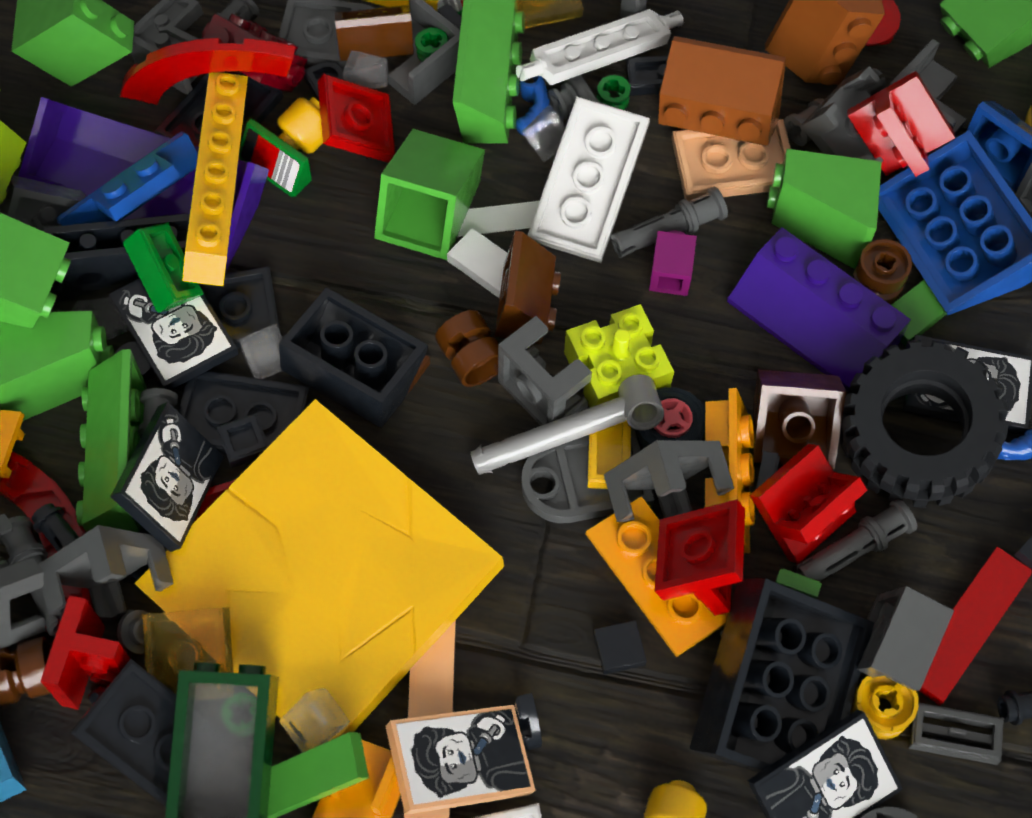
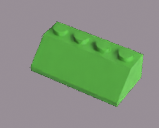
M463 0L453 93V106L463 143L508 144L509 129H515L516 107L512 106V97H518L519 78L514 73L515 65H521L522 44L517 42L518 34H524L525 14L524 11H518L516 0Z
M122 349L89 370L88 386L82 388L83 410L87 411V423L80 426V442L82 448L85 449V461L79 462L78 480L80 486L84 487L83 500L77 501L76 517L78 525L83 526L86 532L98 525L139 532L143 528L110 497L140 441L138 425L143 423L144 405L140 402V395L142 391L146 390V384L131 349Z

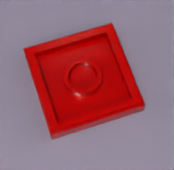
M323 74L318 80L323 144L389 163L395 155L389 94Z

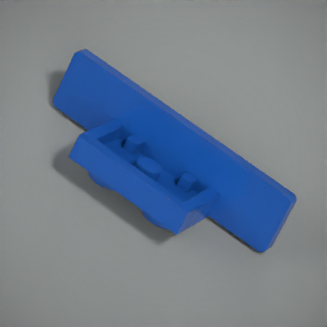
M184 132L178 133L57 217L59 225L123 220L192 172L197 166L198 153L188 134Z

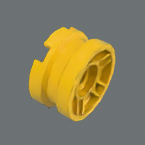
M867 676L856 689L850 713L855 710L865 712L877 738L887 740L897 737L912 723L919 710V697L916 691L885 676L873 678ZM879 698L887 699L891 704V709L886 708L884 711H881L878 708L880 705Z

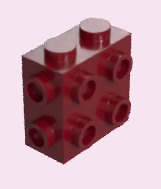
M231 13L229 19L214 14L212 20L207 23L203 30L202 39L221 38L223 43L243 44L245 38L295 46L294 58L287 77L240 71L259 83L292 93L294 87L298 86L304 77V66L308 59L296 53L298 46L282 37H276L268 33V29L251 20L247 21Z

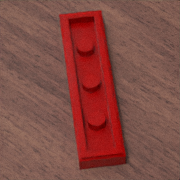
M998 546L995 548L952 609L954 613L923 685L918 690L939 706L942 705L1032 575V570Z

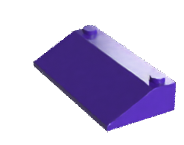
M41 97L18 177L80 190L88 196L171 138ZM194 146L195 149H196V151H197V153H198L199 147ZM238 160L225 274L258 208L269 169ZM196 169L123 220L189 214Z

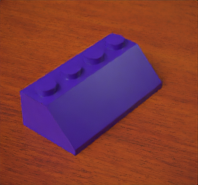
M783 227L756 254L727 300L730 305L822 373L839 376L845 390L848 392L850 383L856 373H862L864 363L872 356H877L879 359L882 358L885 348L894 344L898 346L911 321L910 318Z

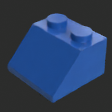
M982 101L977 106L967 131H971L1009 187L1017 191L1032 162V127L1019 119L1012 111L1005 109L995 101Z

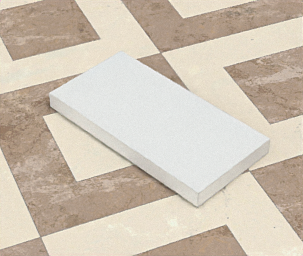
M577 96L528 236L541 245L601 263L643 144L650 118Z

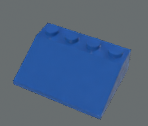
M970 130L928 155L930 170L915 177L911 169L907 168L880 185L879 212L900 244L911 255L913 264L947 315L1014 291L1032 282V218Z

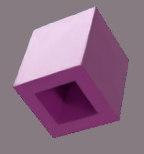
M681 231L657 232L649 291L688 296L697 236L687 235Z

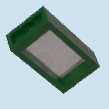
M194 662L193 671L179 670L165 818L268 817L279 677L266 675L267 666L239 665L238 673L221 672V664Z

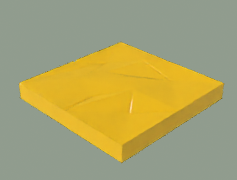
M315 399L192 524L182 547L172 552L169 550L165 552L174 584L160 592L155 591L150 570L148 569L135 582V585L230 673H238L239 665L267 666L266 675L279 677L276 716L305 743L314 748L348 732H354L410 671L413 665L502 570L504 561L498 552ZM245 686L257 697L258 687Z

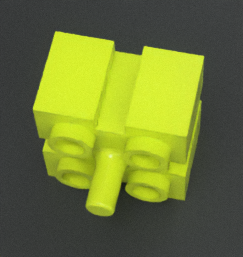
M641 304L611 314L610 325L600 328L597 321L594 320L566 330L564 354L569 364L579 359L592 371L591 381L583 387V394L589 401V407L618 398L620 384L626 378L633 375L649 376L654 381L657 390L663 387L671 388L674 370L661 344L651 347L654 330Z

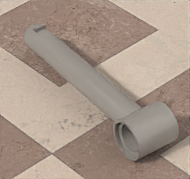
M646 375L630 376L620 384L618 398L522 432L500 442L484 447L480 445L476 450L471 451L476 471L479 475L493 473L494 469L505 466L508 463L519 461L625 421L636 430L654 428L664 417V409L652 378Z

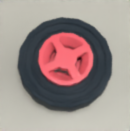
M663 387L657 390L664 409L662 421L654 428L648 430L635 429L642 448L647 447L656 440L703 441L705 438V409L701 401L692 393L680 388Z

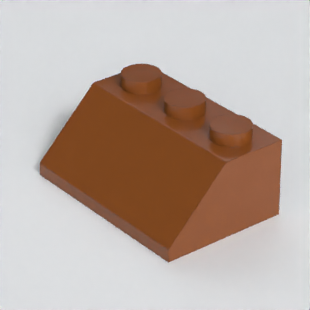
M789 0L765 43V49L772 55L786 57L785 66L806 83L839 85L885 15L882 0Z
M674 36L660 90L658 124L768 146L780 116L786 57Z

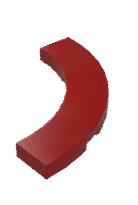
M205 38L165 46L147 54L145 61L140 64L136 63L129 69L122 84L120 97L158 105L163 93L174 84L193 76L213 72L244 71L287 77L294 58L295 46L245 38L243 44L223 43L221 38Z
M12 451L7 465L12 472L10 478L0 477V495L15 504L31 521L32 515L40 507L53 503L55 507H61L64 510L63 517L79 537L84 535L86 531L83 526L78 525L73 505L57 483L42 470L34 466L31 461ZM42 532L38 533L42 545L48 553L47 558H49L57 551ZM62 585L66 603L69 595L85 598L93 606L88 588Z

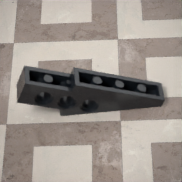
M190 213L43 227L44 232L70 243L64 256L71 260L62 283L54 280L50 290L51 293L57 295L54 304L139 277L123 242L140 228L169 223L185 255Z

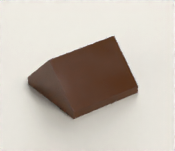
M408 5L335 12L340 62L414 54L412 20Z

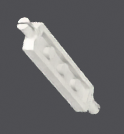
M648 9L534 48L530 56L531 62L518 65L516 67V75L522 82L539 75L551 86L667 44L671 35L670 29L682 26L683 16L682 14L679 15V11L661 16Z

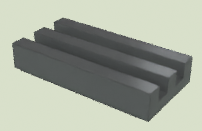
M919 703V710L910 724L911 738L909 739L908 749L998 765L1001 762L1004 718ZM923 717L992 729V735L923 723ZM922 734L991 746V750L923 738Z

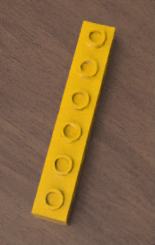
M223 72L209 73L185 247L182 281L216 286L224 285L248 76Z

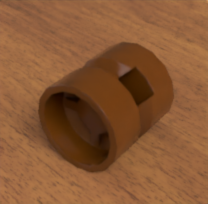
M889 239L875 240L863 249L852 278L892 305L899 299L903 286L911 272V255L904 246L896 241Z
M477 310L464 311L451 317L443 323L435 334L436 342L445 357L452 360L451 366L465 387L481 385L498 375L499 342L494 337H490L491 330L481 313Z
M45 636L20 642L14 651L8 646L0 649V706L20 701L24 693L30 698L51 694L40 682L51 651L50 644Z

